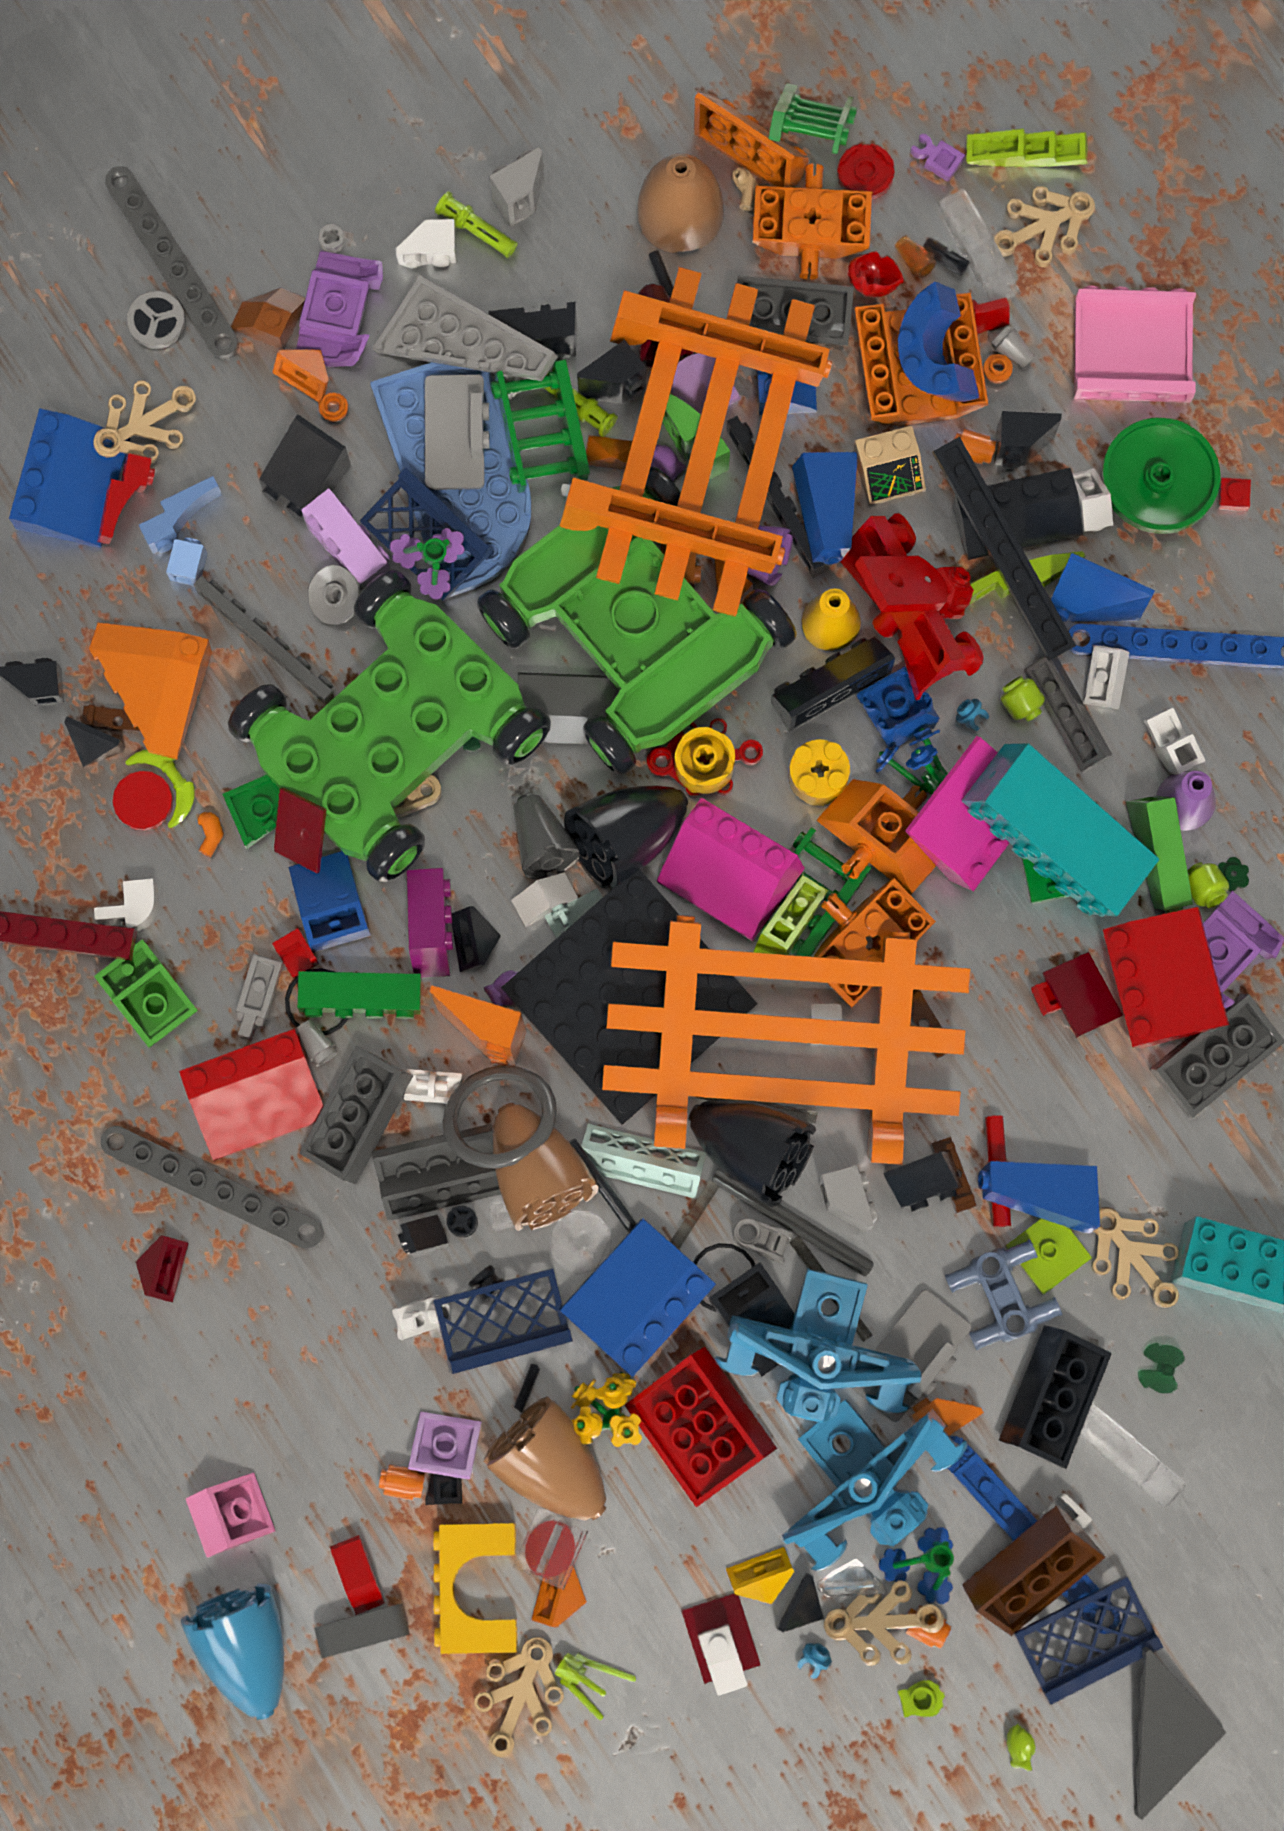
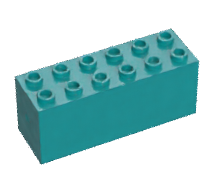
M1029 743L1004 744L962 799V802L969 807L967 811L971 816L979 821L984 820L990 825L989 830L994 836L1001 840L1006 839L1013 845L1011 850L1023 859L1028 858L1034 864L1033 869L1039 875L1051 878L1056 883L1055 888L1061 894L1074 898L1078 902L1077 908L1089 916L1094 914L1101 917H1117L1160 860Z
M1198 1216L1184 1223L1178 1247L1179 1253L1175 1259L1170 1283L1284 1314V1240Z

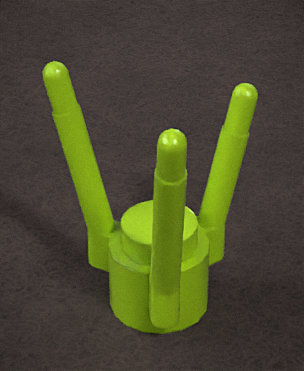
M567 1653L555 1671V1675L561 1678L559 1683L567 1687L599 1720H602L603 1715L574 1685L582 1682L601 1696L607 1694L604 1689L584 1676L588 1669L583 1665L631 1682H635L636 1677L588 1659L580 1653H577L575 1657Z

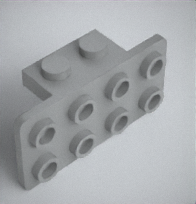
M432 375L425 379V485L429 490L481 489L484 487V449L490 448L489 431H484V421H489V403H484V379L481 375Z
M927 1290L919 1294L875 1350L911 1359L921 1370V1382L911 1383V1385L906 1387L903 1403L908 1404L910 1407L921 1395L925 1398L929 1396L937 1385L934 1378L940 1371L946 1374L957 1360L953 1354L971 1331V1326L967 1321ZM879 1386L851 1388L866 1399L865 1394L876 1396ZM879 1410L893 1422L899 1421L907 1412L890 1413Z

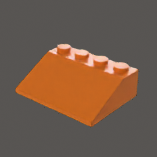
M700 92L696 94L694 135L771 186L796 187L806 173L805 166L809 164V158L801 148L790 146L783 141V138H781L780 142L769 140L770 131L761 127L754 117L750 115L745 116L737 111L730 101L726 99L720 100L710 94Z
M431 985L430 993L437 1010L478 1050L488 1057L491 1064L496 1066L508 1064L516 1066L526 1034L521 1012Z

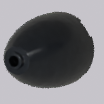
M654 785L624 788L592 798L568 810L564 816V828L578 846V853L580 854L578 862L588 876L601 888L610 886L613 889L635 874L639 869L643 870L662 852L680 827L687 812L688 800L683 791L677 790L674 787Z
M739 1100L704 1101L692 1108L688 1118L691 1121L690 1128L698 1143L717 1168L746 1193L769 1207L778 1205L783 1198L780 1194L787 1190L790 1185L795 1186L808 1163L814 1147L809 1142L811 1134L813 1135L816 1132V1127L813 1124L793 1114L758 1103Z

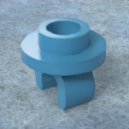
M967 699L957 708L956 720L960 724L965 723L968 729L978 731L980 728L975 724V717L979 715L980 718L987 720L989 714L986 710L981 709L982 703L979 699Z
M808 1643L803 1648V1655L797 1667L801 1669L805 1663L812 1664L815 1669L811 1678L815 1679L819 1676L821 1670L828 1669L832 1664L830 1653L826 1647L819 1643Z

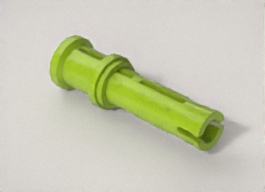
M447 191L437 203L434 212L437 215L442 214L448 219H454L457 229H467L505 255L506 258L511 257L518 246L516 241H513L494 226L474 214L472 206H465L453 198V193Z
M551 387L544 388L557 398L556 389L551 390ZM572 388L579 420L582 423L587 422L597 429L598 435L601 437L606 436L615 425L618 416L615 413L610 414L600 407L596 399H587Z

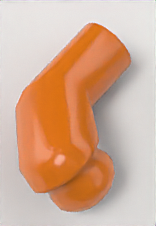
M203 812L198 817V824L202 826L206 837L198 851L211 858L222 840L224 832L216 814Z

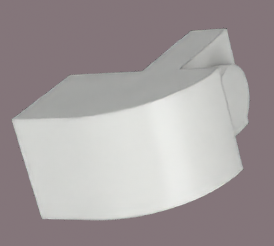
M1173 707L1144 721L1156 746L1154 750L1158 758L1171 774H1181L1206 761L1194 735L1185 733Z
M154 879L123 881L124 905L94 908L95 921L98 924L122 927V923H125L126 928L135 929L137 933L145 930L156 918L159 908L158 884Z

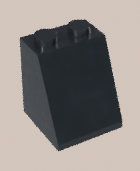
M297 414L259 478L263 489L262 493L273 502L280 500L287 505L286 510L290 514L300 519L303 516L301 510L328 488L333 491L350 469L351 464L344 445Z

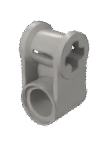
M750 1218L742 1219L738 1222L732 1234L733 1240L738 1246L782 1264L785 1261L783 1255L789 1239L794 1237V1234L787 1230ZM743 1225L753 1227L755 1230L754 1240L749 1242L742 1240L739 1235L740 1227ZM777 1238H779L776 1249L774 1251L773 1248L775 1246Z

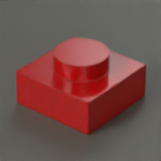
M1221 477L1218 509L1248 511L1250 508L1251 479Z
M1047 982L1037 984L1031 988L1043 1016L1061 1010Z

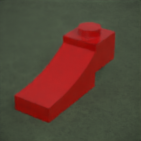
M128 453L124 462L121 481L110 480L97 542L105 544L111 542L118 517L124 506L137 492L143 493L147 485L152 486L155 468H150L152 458Z

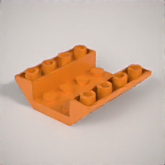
M971 292L956 294L961 316L952 322L945 333L942 343L943 356L947 364L955 363L974 371L979 398L965 402L950 401L924 392L917 388L904 373L898 353V336L907 309L885 312L884 304L854 307L871 420L895 426H905L957 419L988 405Z

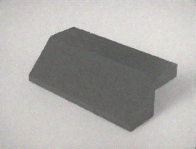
M518 672L517 684L524 705L527 708H540L551 720L550 731L543 741L545 743L589 744L583 734L584 723L594 715H602L607 718L605 710L610 707L619 693V690L610 679L603 675Z
M491 1124L459 1131L462 1139L468 1146L482 1153L493 1154V1129ZM444 1135L371 1151L387 1220L501 1194L495 1168H482L469 1164L459 1158L449 1147Z

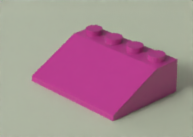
M979 736L975 737L905 830L949 881L973 892L1009 845L1006 839L1001 840L994 836L989 830L991 826L984 820L979 821L971 816L967 811L969 807L962 802V799L998 753Z
M700 798L683 822L656 881L749 940L754 941L805 868L798 855L705 799Z

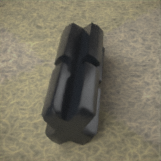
M929 237L924 243L922 251L939 263L943 261L945 267L959 276H962L968 269L970 262L953 250L949 252L947 246L933 237Z

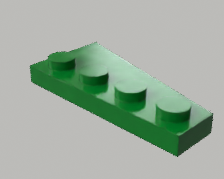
M267 775L222 794L246 849L276 828L280 788Z

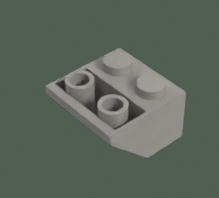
M540 147L533 151H524L518 156L516 161L509 165L503 164L497 167L492 172V175L489 176L492 200L510 227L534 214L536 211L544 179L543 154Z
M858 1165L822 1174L819 1179V1185L826 1210L863 1232L870 1231L878 1217L873 1201L868 1202L865 1194L867 1189H869L865 1171L859 1172Z

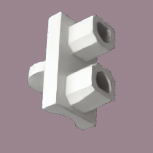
M407 1069V1073L412 1075L413 1078L405 1091L404 1100L447 1104L451 1094L462 1083V1073Z
M441 1294L392 1309V1314L397 1322V1337L399 1340L439 1328L433 1300L442 1298ZM449 1304L441 1305L444 1318L451 1321Z

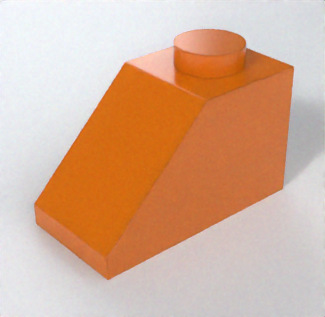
M927 1397L912 1407L915 1413L910 1415L909 1418L915 1424L933 1409L947 1425L944 1431L950 1436L984 1412L981 1407L939 1398L930 1402Z

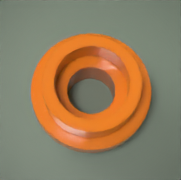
M1002 354L989 356L983 366L985 377L993 383L1007 381L1013 371L1012 362ZM1000 364L1003 366V370L996 371L993 365Z
M328 393L321 398L319 411L325 420L337 422L346 416L348 403L343 395ZM336 404L339 406V409L336 412H331L329 407Z

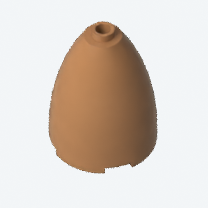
M678 153L663 158L653 166L643 181L638 197L637 216L644 236L657 248L675 254L697 248L700 250L717 236L724 216L723 196L716 177L704 162L695 156Z
M508 1103L499 1108V1114L495 1117L493 1154L509 1152L527 1142L536 1132L541 1116L520 1104ZM555 1127L544 1144L530 1152L518 1163L509 1167L495 1168L504 1205L517 1231L529 1225L531 1230L539 1229L572 1214L571 1210L579 1205L583 1198L585 1202L590 1201L599 1189L585 1162L575 1148Z
M548 1396L544 1397L520 1414L521 1419L516 1421L507 1433L502 1432L485 1455L484 1462L487 1464L488 1469L504 1484L532 1503L565 1517L584 1521L590 1518L596 1520L606 1509L604 1505L606 1494L598 1465L589 1446L581 1443L580 1436L575 1432L569 1416L555 1401H552Z

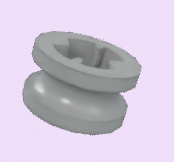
M328 224L319 231L318 239L323 251L335 254L342 251L345 246V237L343 230L338 225ZM336 234L338 242L332 241L328 244L326 237H332Z

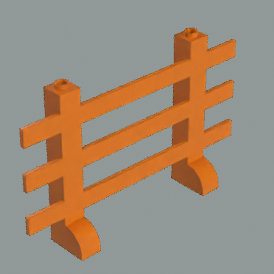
M679 267L669 303L629 291H623L610 342L619 344L625 340L628 345L633 346L643 344L647 339L659 343L619 490L573 478L559 527L576 531H589L597 526L608 528L596 578L619 584L632 535L667 545L654 594L677 601L690 552L725 561L713 611L736 617L748 568L772 574L775 565L781 566L785 548L780 547L783 536L762 531L758 528L795 382L798 381L818 387L822 377L828 378L832 361L827 360L829 348L806 342L815 305L792 299L783 335L749 326L758 293L756 288L738 283L735 284L726 319L692 310L702 273ZM685 349L716 358L678 505L673 506L645 498L643 493L681 350ZM741 365L773 375L734 523L702 514L701 509L738 366Z
M677 915L676 921L670 920L668 946L613 942L611 967L666 971L664 1007L609 1003L607 1017L608 1029L662 1032L659 1069L604 1065L602 1090L657 1094L654 1127L655 1147L685 1149L688 1096L869 1109L867 1156L872 1163L902 1165L904 1148L903 1112L959 1116L961 1091L906 1087L908 1051L964 1055L966 1030L910 1026L913 989L969 993L970 968L915 964L917 940L910 938L909 932L891 931V937L884 936L882 962L699 948L701 923L695 922L694 916ZM697 974L880 987L877 1023L695 1010ZM693 1035L875 1048L872 1084L690 1071Z

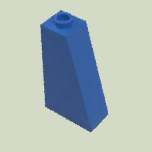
M802 453L792 466L812 560L813 562H825L828 565L836 564L848 553L852 544L857 453Z
M990 1161L978 1174V1187L982 1189V1197L985 1200L1083 1233H1091L1100 1227L1097 1166Z

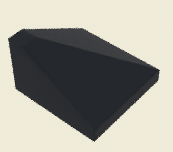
M431 1473L425 1505L461 1504L462 1478Z

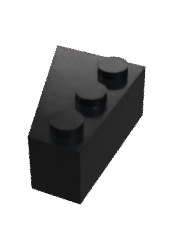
M576 301L567 302V308L551 310V306L548 304L541 305L540 311L525 312L523 307L489 311L490 316L553 351L558 356L557 359H568L570 356H576Z

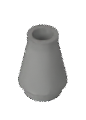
M1008 325L992 341V344L996 347L995 351L1005 355L1022 368L1035 356L1016 329L1012 330Z
M311 1019L296 1028L309 1061L314 1062L316 1066L326 1063L337 1054L334 1049L335 1044L314 1025Z

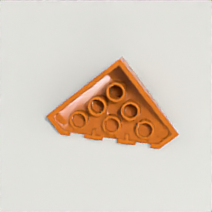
M98 622L89 647L90 653L95 660L99 659L105 669L104 677L114 694L119 693L125 704L123 709L134 728L138 726L145 738L143 744L148 752L178 760L212 655L209 639L177 631Z

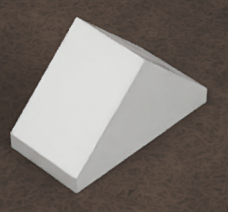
M564 872L536 880L511 901L523 924L527 927L553 912L552 909L559 904L564 906L578 899V896Z

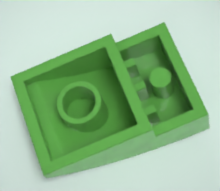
M670 394L662 424L683 461L690 459L701 414L686 402ZM721 436L709 480L729 470L730 450Z
M143 939L135 944L132 961L116 959L94 976L149 1048L198 1011Z

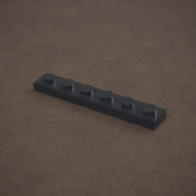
M735 416L727 421L726 431L749 469L755 446L751 440L753 433L746 422L742 424L738 416ZM773 471L766 499L782 527L791 530L788 534L793 537L792 544L812 578L823 573L825 564L824 562H813L804 521L800 522L795 514L797 509L790 496H784L780 489L782 487L781 480L777 473Z

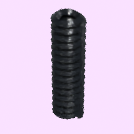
M530 1364L529 1370H527L528 1373H526L527 1376H525L523 1385L520 1388V1393H518L519 1396H517L516 1402H514L515 1405L513 1406L519 1412H524L523 1409H525L527 1400H529L530 1392L533 1389L534 1383H536L535 1380H537L536 1377H538L537 1374L540 1371L538 1365Z

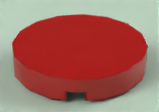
M861 143L850 147L841 156L837 169L838 182L843 190L872 192V200L886 194L892 186L895 174L893 159L885 149L876 144L863 145Z
M137 771L128 774L119 781L114 790L112 803L115 814L123 824L134 830L148 831L158 828L169 817L173 809L174 798L171 788L161 776L149 771Z

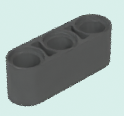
M402 1603L314 1627L321 1659L410 1635Z

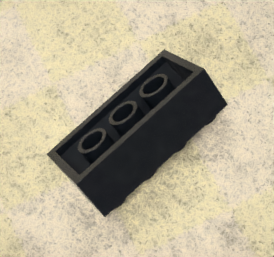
M1071 467L988 485L991 494L1022 548L1083 535L1079 496ZM955 495L953 509L967 559L971 560L989 556Z
M875 636L869 640L861 638L850 646L851 650L842 655L840 652H837L825 660L826 664L820 668L815 669V667H811L799 675V680L792 684L787 681L773 690L774 694H772L771 703L790 732L890 675L895 661L892 652Z
M1044 1325L998 1441L1067 1469L1112 1353L1066 1330Z

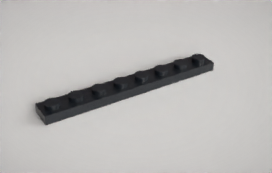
M960 436L932 452L1047 660L1050 661L1075 647L1076 644Z

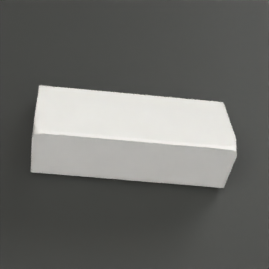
M1094 645L1083 704L1115 710L1119 709L1129 651Z

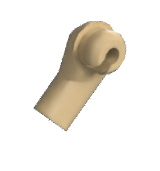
M742 167L736 168L732 173V179L742 193L739 207L744 211H753L756 186H759L758 182L748 170Z

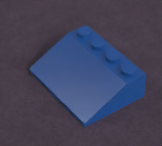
M39 408L9 520L16 530L101 548L102 543L97 541L108 484L111 479L120 480L126 458V453L122 452L111 458L103 457L96 452L93 445L94 437L104 427L68 414ZM109 439L103 441V445L107 448L114 446L113 442Z
M642 1218L559 1311L618 1366L633 1377L716 1284Z

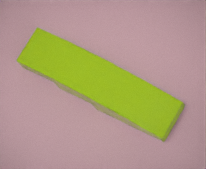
M1024 129L967 135V163L1000 167H1051L1087 164L1086 132L1056 135L1055 130L1026 133Z
M1084 552L1052 554L1031 559L1029 562L1043 587L1061 577L1071 553L1085 559L1086 555ZM998 571L970 584L974 590L970 604L993 590L997 592L1001 599L1011 594Z

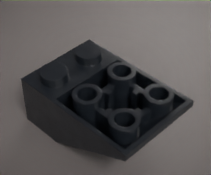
M760 1262L709 1297V1302L728 1329L732 1315L791 1329L795 1313ZM755 1352L752 1364L760 1368L758 1373L761 1377L779 1365L776 1361Z

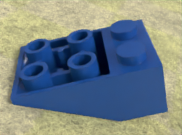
M341 851L321 857L319 873H315L300 864L288 867L308 944L313 953L371 936L348 855Z

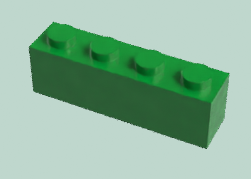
M299 971L297 1008L299 1012H304L305 1017L310 1018L323 1017V1013H335L337 1018H353V1013L365 1014V1018L382 1019L384 1014H396L397 1019H414V1015H421L422 977L421 974Z

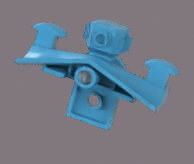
M806 1268L791 1329L732 1315L727 1333V1338L730 1341L726 1358L715 1357V1362L719 1367L729 1373L741 1376H751L757 1374L760 1370L757 1366L752 1365L755 1352L789 1369L794 1374L788 1377V1380L780 1383L776 1399L786 1413L819 1423L828 1421L830 1417L838 1412L841 1398L834 1389L879 1386L876 1396L865 1394L866 1400L879 1410L890 1413H903L910 1408L908 1404L903 1403L907 1385L920 1383L922 1378L921 1370L911 1359L852 1345L868 1287L867 1283ZM833 1298L837 1301V1310L830 1315L824 1314L821 1311L822 1302L825 1299Z
M845 1399L839 1404L836 1415L830 1417L826 1422L816 1423L798 1438L837 1489L783 1533V1541L786 1544L794 1542L800 1548L804 1547L817 1563L811 1569L821 1571L836 1563L844 1554L848 1544L847 1540H844L837 1546L827 1532L846 1521L872 1512L870 1533L880 1545H896L927 1518L929 1505L919 1492L898 1489L899 1480L925 1450L937 1463L930 1470L937 1472L949 1468L962 1457L967 1448V1441L965 1440L957 1446L944 1431L947 1425L932 1409L886 1447L851 1403ZM842 1434L849 1438L851 1445L848 1451L840 1452L835 1448L834 1438L837 1435Z

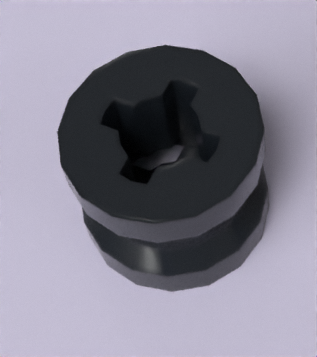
M462 1205L450 1210L446 1223L454 1236L467 1238L472 1236L477 1230L478 1218L470 1207Z
M489 1265L478 1273L468 1285L471 1289L505 1280L498 1278L495 1274V1268ZM499 1290L491 1291L489 1293L495 1296L499 1292ZM480 1294V1299L483 1303L491 1299L485 1294Z

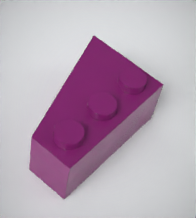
M443 868L407 870L409 953L413 974H421L422 978L450 976L449 950H453L452 932H448V924L452 923L451 905H447L446 897H451L450 879H445Z

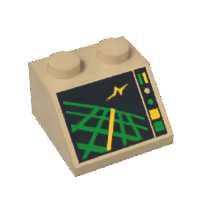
M912 426L855 440L853 452L857 453V467L869 506L926 491L921 455Z

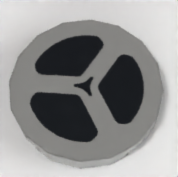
M150 291L138 296L130 305L127 313V326L134 340L151 349L166 348L174 344L179 339L182 331H184L186 326L185 313L180 302L171 294L162 291Z

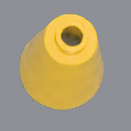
M829 589L813 598L807 604L802 614V628L806 639L813 646L824 651L848 647L856 639L861 626V618L857 607L848 595L840 589Z

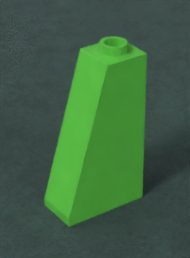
M1149 796L1126 801L1135 838L1160 859L1146 877L1154 909L1165 910L1166 914L1183 910L1184 906L1193 905L1175 797Z

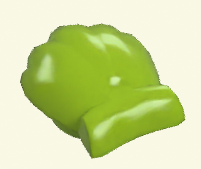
M922 1680L912 1685L909 1689L898 1690L905 1718L912 1715L933 1717L943 1708L944 1704L942 1701L945 1694L939 1690V1685L931 1680Z
M1016 1724L1007 1733L1006 1744L1012 1758L1010 1764L1014 1768L1032 1771L1030 1760L1031 1756L1035 1754V1741L1029 1732L1021 1728L1019 1724Z

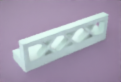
M592 1124L587 1125L581 1147L602 1176L696 1198L706 1158L705 1152L686 1147L685 1149L655 1147L654 1139ZM591 1136L604 1138L607 1142L600 1144L592 1142L590 1139ZM622 1145H632L636 1150H625ZM655 1151L664 1153L666 1157L657 1158L654 1157L651 1153ZM681 1160L697 1161V1167L683 1164Z

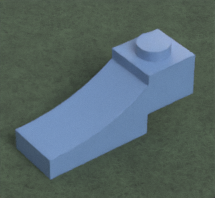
M213 476L160 501L165 512L139 524L153 554L156 552L163 553L172 549L174 540L178 539L177 535L187 521L202 507L222 496Z

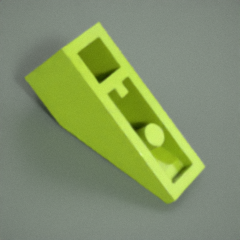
M802 875L761 933L753 952L789 955L825 898L828 890Z

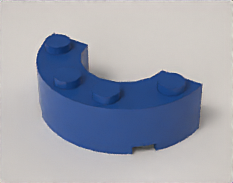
M934 282L916 296L902 320L898 336V353L901 366L908 379L924 392L955 402L979 398L974 371L955 363L947 364L943 356L942 343L945 333L952 322L961 316L955 289Z

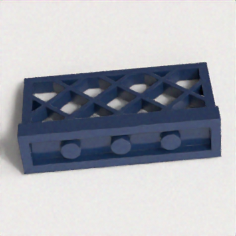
M405 467L399 473V479L360 519V522L389 550L390 543L394 540L393 533L409 532L411 539L414 538V532H430V539H432L435 531H442L445 528L450 529L452 532H461L464 536V541L461 545L464 546L465 551H469L475 558L467 567H456L455 561L451 563V568H439V570L451 572L450 590L443 592V596L440 598L445 602L484 559L488 560L495 552ZM402 488L409 494V507L393 508V496ZM414 500H415L420 506L414 507ZM414 511H427L430 518V527H414ZM393 512H409V528H393ZM377 513H388V529H376L370 521ZM434 519H435L441 526L434 527ZM389 533V541L382 534ZM416 566L410 568L416 576L428 570L418 569Z
M553 1268L433 1300L447 1356L448 1369L452 1374L573 1342L566 1317L559 1311L563 1305ZM548 1276L551 1289L545 1299H542L532 1293L530 1289L536 1279ZM529 1282L526 1288L519 1285L521 1283ZM515 1286L523 1291L515 1307L500 1299L506 1287ZM499 1290L496 1296L489 1293L491 1291ZM485 1294L494 1299L485 1316L470 1307L476 1295ZM527 1294L542 1302L534 1318L519 1311ZM551 1296H553L555 1306L549 1303ZM469 1298L466 1304L459 1301L461 1299ZM455 1302L464 1307L455 1324L444 1318L441 1305ZM498 1302L512 1310L504 1326L489 1319ZM546 1305L557 1312L559 1324L546 1327L537 1321ZM468 1310L482 1318L474 1334L459 1327ZM516 1313L531 1321L526 1332L520 1335H516L508 1330ZM486 1321L501 1329L494 1342L486 1343L478 1338ZM446 1323L452 1326V1329L449 1332V1334L447 1331ZM535 1324L542 1328L532 1331ZM456 1329L471 1337L464 1350L452 1351L450 1340ZM505 1332L512 1336L509 1338L502 1339ZM475 1340L478 1341L479 1343L483 1344V1345H479V1346L472 1347V1345L474 1344Z
M1127 1576L1014 1632L1050 1705L1144 1658L1142 1656V1649L1145 1646L1153 1653L1164 1648ZM1123 1586L1129 1595L1125 1609L1109 1604L1112 1592ZM1105 1596L1104 1602H1103V1601H1100V1600H1097V1599H1099V1598ZM1091 1602L1102 1606L1097 1623L1081 1618L1084 1606ZM1132 1603H1133V1605H1134V1607H1135L1137 1613H1136V1612H1133V1611H1130L1131 1606H1132ZM1107 1608L1123 1613L1118 1630L1102 1625ZM1077 1610L1076 1616L1070 1614ZM1128 1615L1140 1618L1145 1630L1136 1635L1123 1632ZM1062 1617L1074 1620L1069 1637L1053 1632L1056 1620ZM1079 1622L1095 1627L1090 1644L1074 1639ZM1049 1624L1048 1630L1042 1629V1627ZM1100 1629L1116 1634L1113 1646L1106 1650L1095 1646ZM1034 1631L1045 1634L1046 1637L1041 1652L1028 1648L1023 1637ZM1051 1637L1067 1642L1062 1659L1046 1654ZM1121 1637L1128 1638V1639H1126V1640L1120 1642ZM1072 1644L1088 1649L1085 1661L1079 1664L1067 1661ZM1093 1651L1099 1652L1092 1657ZM1032 1654L1039 1656L1037 1664ZM1044 1658L1060 1663L1057 1675L1047 1680H1044L1040 1672ZM1065 1665L1071 1667L1064 1671Z

